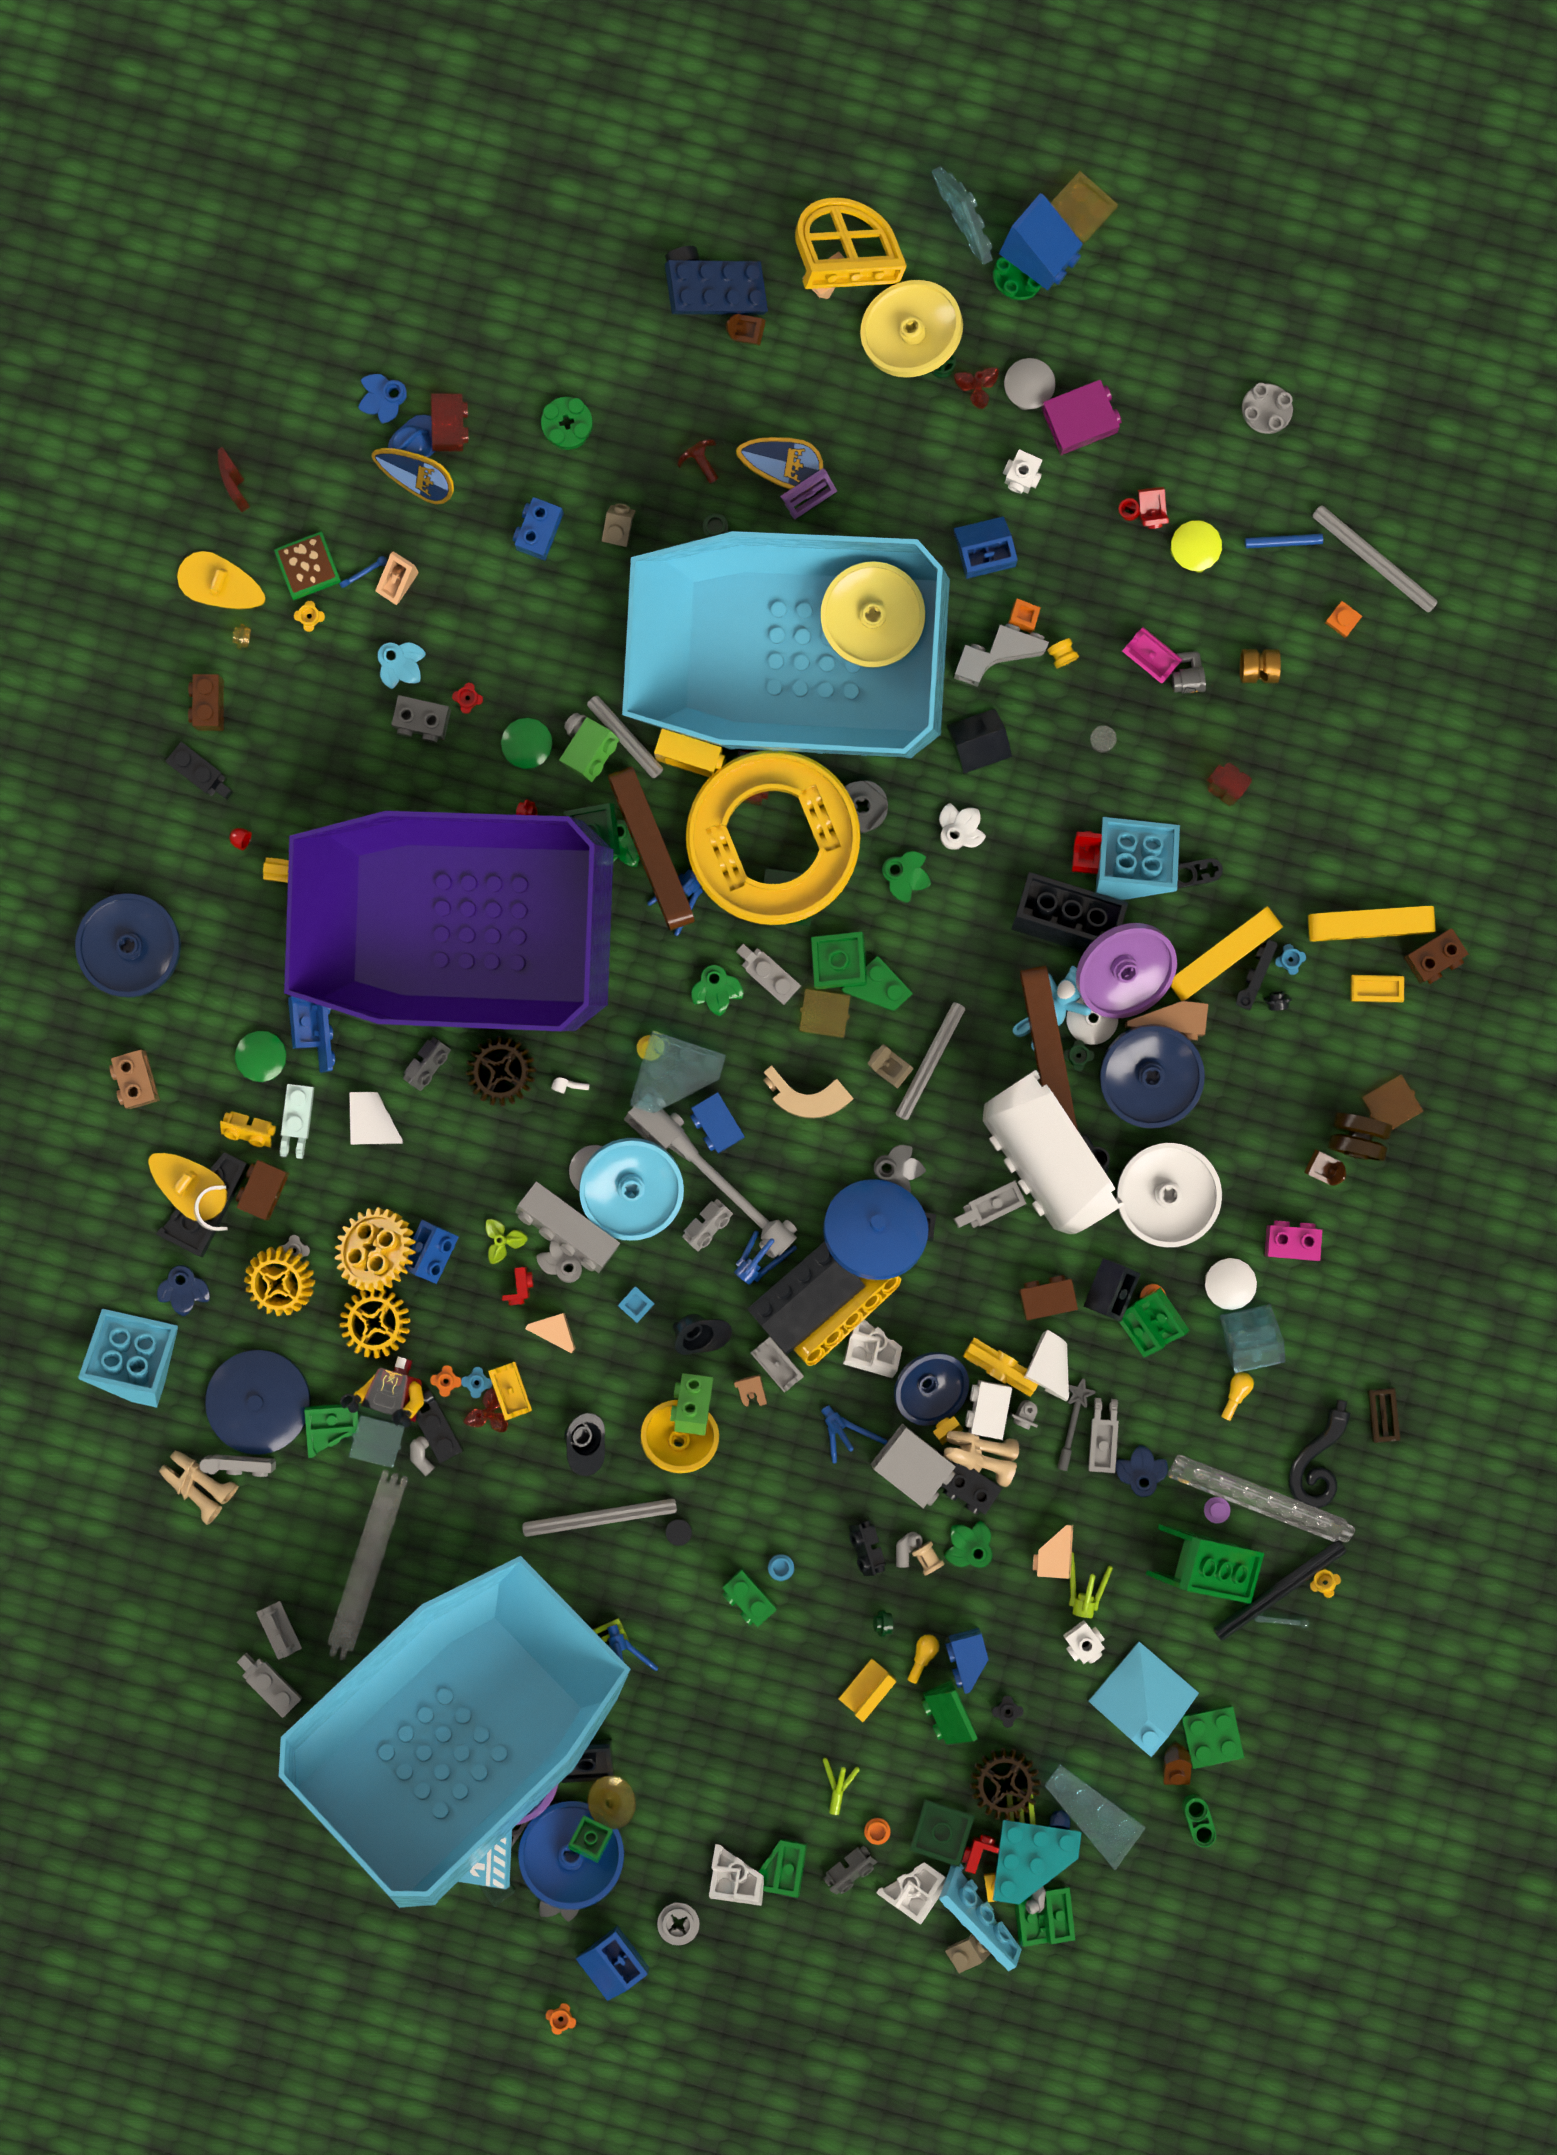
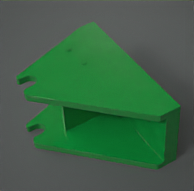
M1159 1524V1530L1184 1539L1175 1576L1147 1570L1145 1575L1185 1591L1251 1604L1264 1557L1263 1552Z

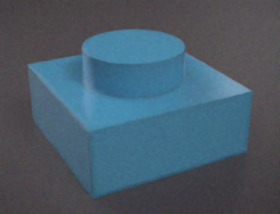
M635 1286L618 1306L638 1323L655 1303Z

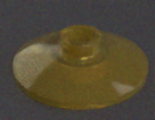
M605 1776L598 1779L592 1785L588 1794L590 1814L596 1822L611 1829H618L628 1824L636 1808L635 1795L630 1785L617 1776ZM606 1800L610 1803L609 1808L606 1806Z

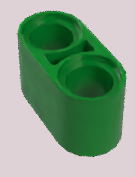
M1190 1794L1182 1802V1810L1189 1833L1198 1846L1203 1848L1209 1847L1216 1840V1831L1209 1808L1201 1796ZM1193 1802H1200L1202 1805L1201 1810L1197 1814L1189 1812V1806ZM1202 1827L1208 1828L1209 1835L1207 1838L1198 1839L1197 1831Z

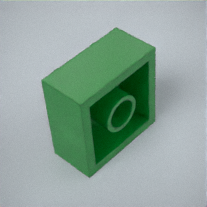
M583 1815L568 1844V1849L598 1863L613 1834V1829Z

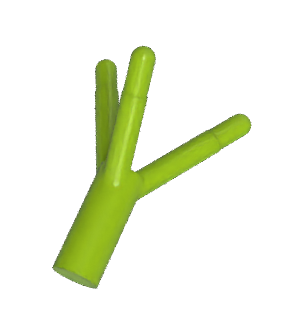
M824 1758L823 1763L833 1790L829 1813L839 1815L843 1792L860 1769L855 1767L844 1781L846 1768L842 1767L836 1785L828 1759Z

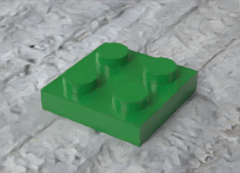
M863 932L811 937L815 989L867 984Z
M1232 1705L1183 1715L1181 1719L1193 1769L1244 1758Z

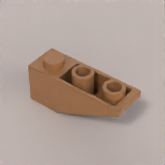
M1181 1001L1125 1022V1028L1132 1029L1141 1025L1158 1024L1181 1032L1189 1040H1198V1036L1202 1037L1205 1035L1208 1004Z

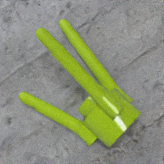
M1072 1552L1071 1597L1069 1606H1073L1072 1614L1084 1618H1093L1094 1611L1098 1610L1099 1601L1112 1572V1566H1108L1095 1598L1092 1595L1095 1580L1094 1574L1090 1575L1086 1594L1079 1593L1078 1597H1076L1074 1553Z

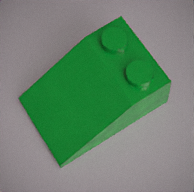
M952 1680L923 1693L926 1700L921 1701L927 1716L932 1714L937 1723L932 1725L938 1740L944 1738L947 1745L972 1742L978 1739Z

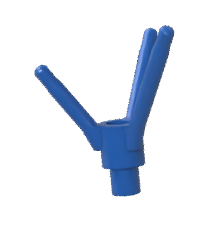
M830 1405L821 1410L828 1425L832 1463H837L836 1433L839 1434L850 1452L854 1450L842 1430L845 1427L884 1445L888 1442L886 1439L849 1422L845 1418H841L838 1412L834 1413Z
M617 1624L607 1627L610 1636L608 1638L609 1647L622 1661L621 1651L628 1649L654 1671L658 1670V1666L633 1647L627 1639H624L623 1634L619 1633Z

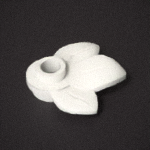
M951 803L943 808L939 817L940 825L943 828L940 839L946 848L959 849L962 846L973 848L983 842L986 836L977 829L981 819L979 810L976 808H966L959 812ZM950 833L957 834L958 838H951Z

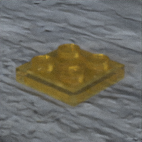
M1081 171L1051 202L1052 206L1083 245L1118 207L1115 201Z

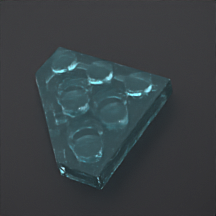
M941 166L932 170L938 190L943 200L947 201L950 209L953 211L952 216L961 232H964L966 238L971 243L969 246L973 254L983 264L992 261L993 259L989 251L992 249V245L988 237L983 234L982 229L985 226L980 215L975 212L974 207L977 206L974 196L971 192H966L961 182H956L951 172L947 173Z
M652 1031L630 1106L656 1113L718 1081L726 1055Z

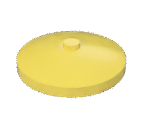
M925 280L904 281L885 289L870 303L861 323V341L868 358L881 371L897 377L921 376L939 368L953 355L962 337L963 319L956 300L942 286Z
M882 562L859 563L841 572L827 588L821 606L822 629L830 646L846 661L862 667L876 668L888 666L904 658L919 641L925 623L924 600L916 583L901 569Z

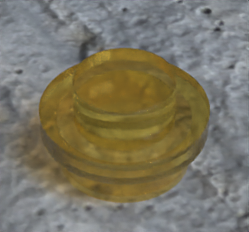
M240 623L239 628L235 627L232 643H237V649H241V647L248 648L251 627H245L243 623Z

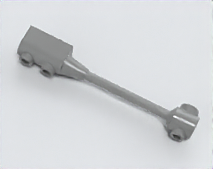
M645 1095L628 1112L624 1120L645 1140L654 1142L665 1150L670 1148L697 1166L762 1228L760 1248L762 1249L773 1238L774 1243L766 1254L771 1258H775L777 1255L780 1256L797 1239L794 1235L797 1231L796 1227L788 1220H785L783 1223L779 1220L769 1222L698 1154L699 1152L681 1127L684 1124L683 1119L676 1113H672L669 1116L663 1110L665 1102L659 1096L654 1095L650 1098L648 1095Z

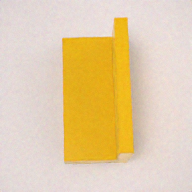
M871 1658L838 1699L850 1708L858 1719L864 1722L897 1681L894 1676Z

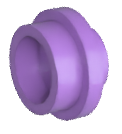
M1213 1497L1205 1503L1204 1514L1209 1521L1222 1523L1230 1515V1506L1225 1499Z

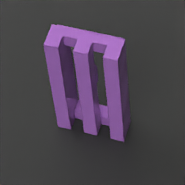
M822 468L780 497L785 502L791 516L796 519L836 493L837 490L827 471ZM828 485V488H826L825 490H823L822 492H820L819 494H817L816 496H814L798 508H794V506L804 501L805 499L810 498L817 491Z

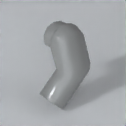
M916 1532L907 1533L897 1542L896 1567H909V1553L916 1547H920L923 1543L920 1534Z
M1043 1886L1033 1893L1031 1900H1027L1025 1904L1030 1914L1040 1913L1044 1909L1046 1891Z

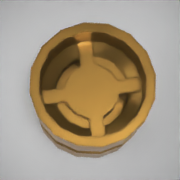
M1257 649L1241 650V683H1256L1258 679H1261L1263 683L1279 682L1281 668L1279 649H1264L1262 653H1259Z

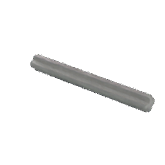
M956 1002L952 1004L896 1111L898 1117L904 1120L909 1119L965 1011L964 1006Z

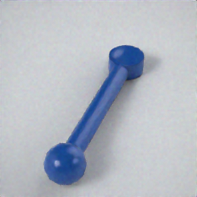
M384 556L379 557L374 564L340 583L341 588L348 586L375 568L385 566L387 558Z

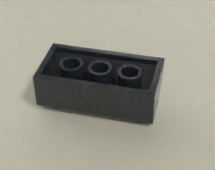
M1029 872L1011 930L1085 952L1088 946L1104 932L1122 925L1128 902Z
M824 1241L748 1308V1311L788 1355L866 1286L856 1275L848 1272L835 1261Z

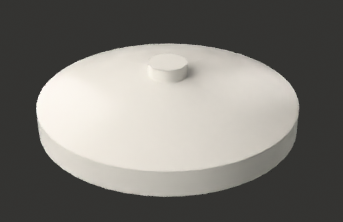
M1176 1143L1153 1145L1137 1153L1124 1167L1117 1185V1197L1123 1201L1124 1205L1118 1209L1126 1226L1143 1241L1160 1247L1187 1245L1202 1237L1217 1219L1222 1201L1220 1180L1208 1159L1195 1149Z

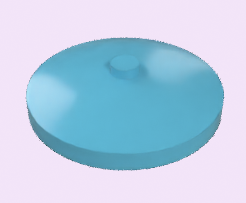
M624 1138L604 1145L590 1157L581 1174L579 1194L585 1215L592 1223L613 1238L631 1241L654 1236L664 1230L674 1220L682 1204L684 1185L676 1161L664 1148L645 1139Z

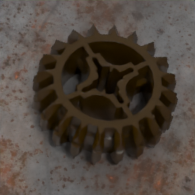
M498 1036L496 1039L497 1045H494L493 1041L489 1038L487 1039L488 1048H485L481 1043L478 1044V1048L482 1051L480 1055L475 1051L471 1052V1055L477 1059L476 1062L467 1061V1065L474 1067V1070L466 1071V1075L474 1076L475 1078L468 1081L469 1086L478 1085L473 1090L475 1095L481 1091L484 1092L480 1098L481 1101L484 1102L488 1096H491L490 1105L494 1106L498 1098L500 1106L504 1107L506 1104L505 1098H508L509 1102L513 1105L515 1104L514 1095L517 1094L522 1100L524 1095L520 1091L522 1089L528 1092L531 1091V1088L525 1084L527 1081L535 1082V1078L528 1076V1073L536 1072V1068L528 1067L527 1065L534 1062L533 1057L524 1058L529 1053L527 1048L521 1052L518 1051L521 1048V1042L518 1041L512 1047V1038L508 1037L506 1043L503 1044L502 1037ZM495 1051H509L507 1056L499 1062H493L487 1058L489 1054ZM516 1056L522 1066L521 1079L511 1072V1066ZM482 1064L491 1071V1077L487 1086L483 1084L480 1075ZM490 1064H493L496 1067H501V1065H505L506 1067L504 1070L507 1072L508 1075L512 1077V1079L506 1076H501V1078H497L496 1076L498 1073L495 1071L493 1067L490 1066ZM503 1081H509L516 1085L513 1089L504 1093L493 1092L495 1087Z
M1001 1748V1756L998 1757L995 1750H991L993 1759L989 1760L986 1755H983L981 1758L985 1765L975 1764V1768L980 1771V1774L971 1773V1778L977 1779L978 1782L970 1783V1788L979 1790L972 1794V1798H982L977 1804L978 1808H982L985 1804L988 1805L985 1810L986 1815H989L993 1809L996 1810L995 1819H999L1001 1812H1005V1819L1010 1820L1009 1812L1014 1811L1016 1818H1020L1019 1808L1028 1813L1029 1808L1026 1802H1029L1031 1805L1036 1804V1800L1030 1797L1031 1794L1040 1795V1791L1033 1788V1786L1040 1785L1041 1780L1032 1779L1039 1771L1038 1769L1029 1771L1033 1761L1028 1760L1024 1764L1023 1760L1026 1756L1024 1753H1021L1018 1759L1015 1758L1016 1749L1012 1748L1010 1756H1006L1005 1748ZM999 1763L1013 1764L1007 1772L1002 1774L990 1769ZM1019 1769L1027 1777L1026 1792L1021 1790L1014 1782ZM985 1776L990 1778L996 1785V1790L991 1799L986 1795L983 1788ZM1010 1776V1785L1013 1789L1007 1790L1006 1788V1790L1000 1792L1001 1783L998 1779L1003 1778L1005 1781V1777L1009 1778ZM1007 1794L1020 1798L1013 1805L998 1804Z

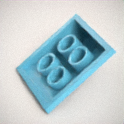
M1103 817L1096 893L1118 900H1126L1177 891L1180 825Z
M102 1309L79 1374V1379L128 1401L157 1407L165 1385L178 1326Z
M1138 1641L1088 1701L1152 1757L1169 1737L1199 1692Z

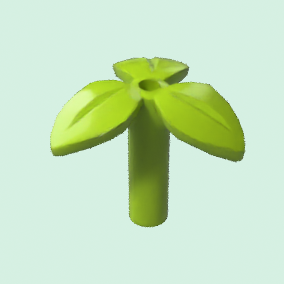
M495 1219L486 1220V1233L495 1242L488 1250V1259L491 1264L499 1263L507 1255L506 1244L517 1249L527 1242L528 1237L523 1232L512 1230L507 1236H504L505 1227L500 1221Z

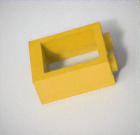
M663 728L654 752L656 761L709 778L718 769H721L726 761L725 755L722 753V747Z

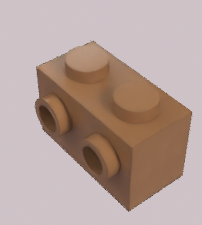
M138 1050L111 1058L112 1065L109 1066L113 1080H117L120 1090L116 1092L120 1105H124L126 1109H133L160 1101L146 1051Z

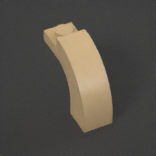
M773 1066L764 1071L766 1078L763 1081L773 1092L776 1089L780 1092L772 1100L786 1112L798 1117H826L840 1111L853 1100V1097L838 1079L819 1093L805 1095L791 1089Z

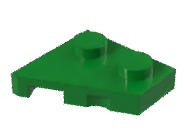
M878 956L866 966L867 984L845 986L841 989L844 994H849L893 1012L913 994Z
M786 1839L779 1841L759 1870V1873L764 1876L763 1891L799 1897L807 1843Z

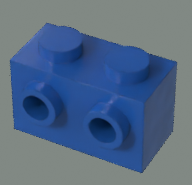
M534 497L531 504L526 503L522 513V518H525L522 527L516 528L513 536L516 550L546 561L564 514L562 508Z
M718 1092L691 1108L694 1114L690 1117L697 1129L703 1127L707 1136L703 1139L710 1151L716 1149L719 1154L745 1138Z
M422 1220L413 1238L416 1243L409 1246L410 1249L415 1251V1254L408 1255V1259L413 1263L405 1264L404 1267L408 1272L437 1284L459 1237Z

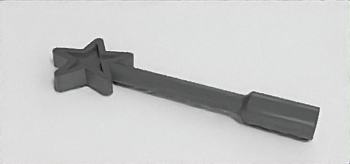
M1084 1378L1081 1379L1077 1387L1069 1385L1072 1396L1068 1403H1074L1065 1445L1061 1450L1057 1469L1067 1471L1072 1453L1071 1444L1080 1406L1082 1404L1086 1408V1397L1095 1394V1391L1086 1389Z

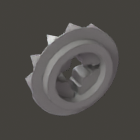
M675 1902L665 1906L659 1914L657 1922L658 1931L661 1937L672 1945L687 1944L698 1933V1915L687 1903ZM673 1916L677 1917L678 1919L685 1918L687 1916V1918L683 1922L684 1930L686 1932H684L683 1929H680L679 1927L669 1930L670 1928H672V1925L674 1924Z

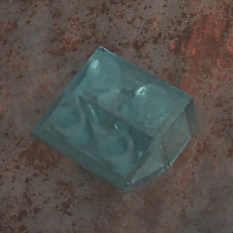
M1271 1304L1220 1315L1226 1348L1234 1373L1285 1363L1284 1340Z

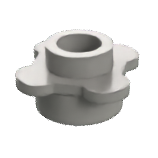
M297 1235L290 1236L289 1241L285 1245H281L285 1253L289 1248H295L297 1250L296 1253H293L295 1257L297 1254L302 1253L303 1258L310 1253L309 1247L304 1246Z

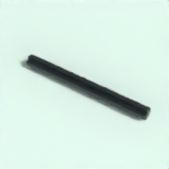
M1339 1540L1335 1541L1252 1600L1251 1604L1248 1603L1214 1627L1213 1630L1220 1640H1225L1312 1578L1317 1572L1343 1556L1347 1552L1344 1545Z

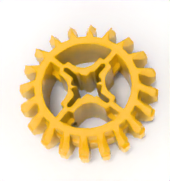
M279 1246L276 1251L273 1247H269L266 1252L260 1251L257 1254L258 1258L254 1257L250 1261L252 1266L246 1268V1273L249 1275L244 1278V1282L250 1284L246 1288V1292H253L250 1301L258 1300L260 1302L257 1305V1309L265 1306L267 1307V1314H270L274 1309L276 1316H280L283 1311L286 1315H291L293 1310L298 1312L302 1305H306L309 1302L308 1297L314 1292L310 1287H313L315 1284V1280L309 1277L314 1274V1270H306L309 1261H304L303 1263L300 1261L302 1253L297 1254L295 1257L293 1256V1248H289L285 1253L283 1246ZM269 1264H281L286 1267L279 1269L274 1265L271 1267ZM292 1272L297 1278L298 1287L296 1286L297 1283L292 1279ZM285 1274V1277L282 1279L283 1282L275 1288L276 1280ZM262 1279L267 1283V1290L263 1285ZM275 1294H282V1295H284L285 1297L289 1296L290 1298H284V1299H283V1298L275 1297V1296H273V1295H275Z
M384 1288L382 1292L380 1291L379 1296H377L376 1289H374L373 1293L370 1292V1296H368L365 1290H361V1300L358 1296L353 1295L351 1298L355 1305L345 1304L350 1313H341V1317L348 1318V1322L340 1323V1327H348L349 1330L342 1333V1337L345 1338L351 1335L352 1339L348 1341L347 1345L350 1347L357 1343L355 1353H360L365 1348L364 1357H369L371 1350H373L374 1357L379 1358L381 1349L385 1356L390 1355L389 1346L397 1351L399 1346L395 1341L397 1340L401 1343L406 1341L400 1335L401 1332H410V1329L403 1327V1323H410L411 1319L402 1318V1314L408 1313L409 1310L408 1308L402 1310L398 1308L404 1301L400 1299L394 1303L393 1300L396 1296L394 1292L386 1298L387 1292ZM371 1301L383 1303L373 1314L360 1309L364 1304ZM389 1308L395 1316V1330L386 1322ZM356 1316L365 1325L362 1337L358 1335L355 1328ZM379 1316L381 1320L379 1322H381V1327L383 1328L376 1327L371 1330V1323H369L370 1319L368 1318L374 1319ZM376 1332L390 1337L389 1340L379 1345L368 1343L369 1339Z

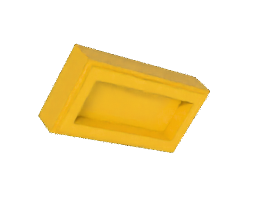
M1351 975V1001L1404 1002V976Z

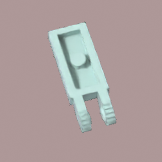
M287 1084L281 1130L280 1156L286 1157L289 1153L290 1137L299 1138L296 1147V1158L302 1159L304 1156L305 1143L309 1135L314 1087Z

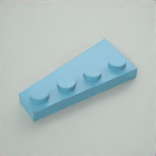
M960 1863V1867L951 1864L939 1900L1008 1971L1016 1968L1022 1949L1003 1922L997 1923L993 1913L994 1909L989 1902L983 1903L976 1893L978 1887L972 1879L968 1881L961 1872L964 1869L962 1864Z

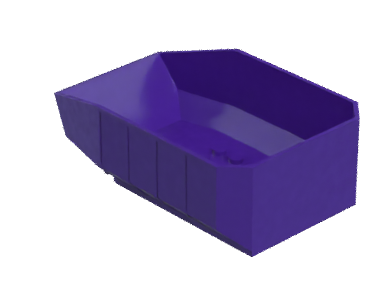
M382 811L290 835L284 994L376 1024L576 1031L604 1007L608 1006L614 849L601 839L584 821L569 816Z

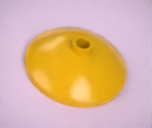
M678 1400L667 1401L656 1406L646 1416L641 1428L642 1448L647 1457L663 1470L673 1473L696 1471L705 1466L717 1451L719 1430L716 1421L709 1413L706 1435L675 1432V1422L670 1421L672 1406H677ZM681 1442L683 1446L678 1447L674 1443Z

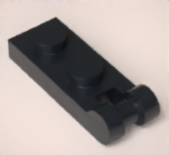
M427 1387L422 1390L424 1404L428 1403L431 1409L423 1413L420 1408L417 1412L416 1420L439 1463H442L464 1450L433 1392Z

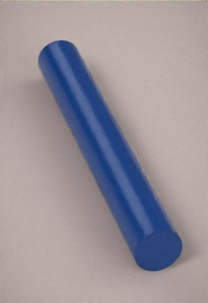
M1323 534L1245 538V548L1323 544Z

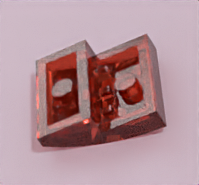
M223 447L218 449L221 477L231 499L240 511L244 512L250 506L237 488V485L245 480Z

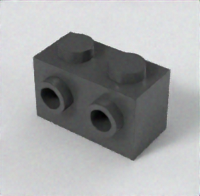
M398 695L391 726L397 730L399 735L412 737V734L422 735V739L425 741L437 743L438 739L445 740L451 709L449 706Z

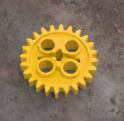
M377 1207L376 1211L368 1208L366 1215L358 1212L357 1221L352 1218L349 1219L352 1225L350 1228L343 1226L346 1234L345 1236L337 1237L343 1242L342 1245L335 1246V1249L341 1251V1254L335 1256V1259L342 1262L337 1266V1269L343 1271L341 1277L348 1280V1284L356 1286V1288L362 1291L367 1290L373 1293L374 1289L382 1292L384 1285L392 1288L393 1279L398 1282L401 1281L400 1272L408 1273L404 1266L405 1264L413 1263L408 1259V1255L415 1254V1251L410 1249L409 1246L415 1244L416 1241L408 1238L413 1234V1231L407 1228L409 1223L402 1220V1216L389 1209L383 1210ZM371 1230V1234H370V1236L367 1238V1234H368V1232ZM393 1237L391 1244L388 1246L389 1240ZM362 1254L361 1260L357 1262L359 1256ZM383 1262V1266L379 1270V1265Z

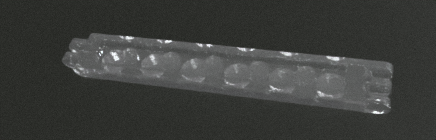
M1182 1455L1176 1456L1167 1473L1174 1480L1333 1542L1340 1540L1347 1543L1355 1533V1528L1341 1517Z
M383 1470L328 1640V1645L332 1646L329 1656L335 1657L337 1649L341 1648L340 1660H345L347 1652H353L409 1478L403 1476L400 1485H397L396 1482L399 1474L393 1473L390 1482H387L386 1479L389 1474L387 1470Z

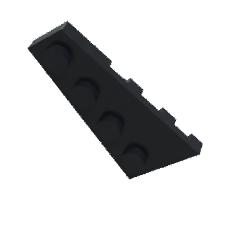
M224 1152L210 1170L216 1173L225 1183L227 1201L223 1210L215 1218L204 1221L205 1223L213 1227H219L250 1164ZM176 1209L170 1216L171 1219L164 1227L159 1229L156 1235L199 1257H204L216 1231L205 1229L197 1221L186 1217Z

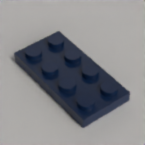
M669 260L665 263L672 314L764 315L768 312L761 261Z

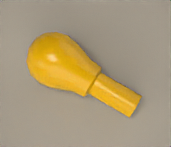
M1239 1372L1233 1376L1230 1383L1229 1401L1221 1415L1224 1419L1231 1421L1238 1404L1252 1391L1254 1380L1250 1374Z
M930 1634L924 1635L917 1641L915 1663L908 1676V1681L917 1684L924 1667L939 1652L940 1645L935 1636Z

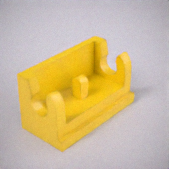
M516 1362L488 1371L505 1421L532 1411Z

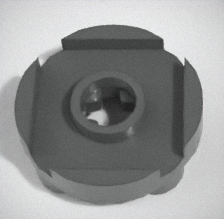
M865 780L855 781L846 785L845 789L849 793L858 815L860 832L867 833L878 828L885 820L888 810L887 797L883 789L876 783ZM858 800L860 802L868 801L867 808L869 810L867 812L862 811L859 813L857 811L858 806L856 802Z

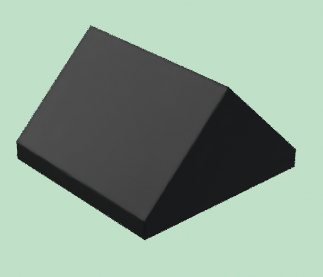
M995 708L947 725L963 774L1012 757L1005 726Z
M612 1739L592 1740L574 1770L562 1780V1783L614 1780Z

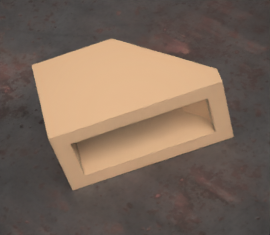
M1066 1525L1038 1550V1555L1034 1554L1033 1570H1037L1038 1577L1071 1578L1073 1525Z

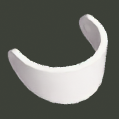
M224 1185L205 1189L195 1201V1218L205 1229L211 1231L228 1230V1227H213L205 1223L198 1209L200 1199L205 1193L211 1190L226 1189Z

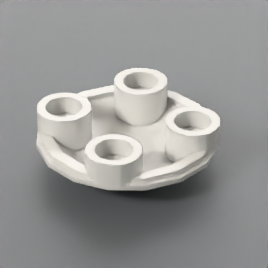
M1227 1258L1220 1260L1211 1266L1205 1275L1207 1295L1215 1305L1222 1309L1234 1310L1242 1308L1252 1300L1256 1293L1257 1281L1255 1274L1248 1264L1239 1259Z

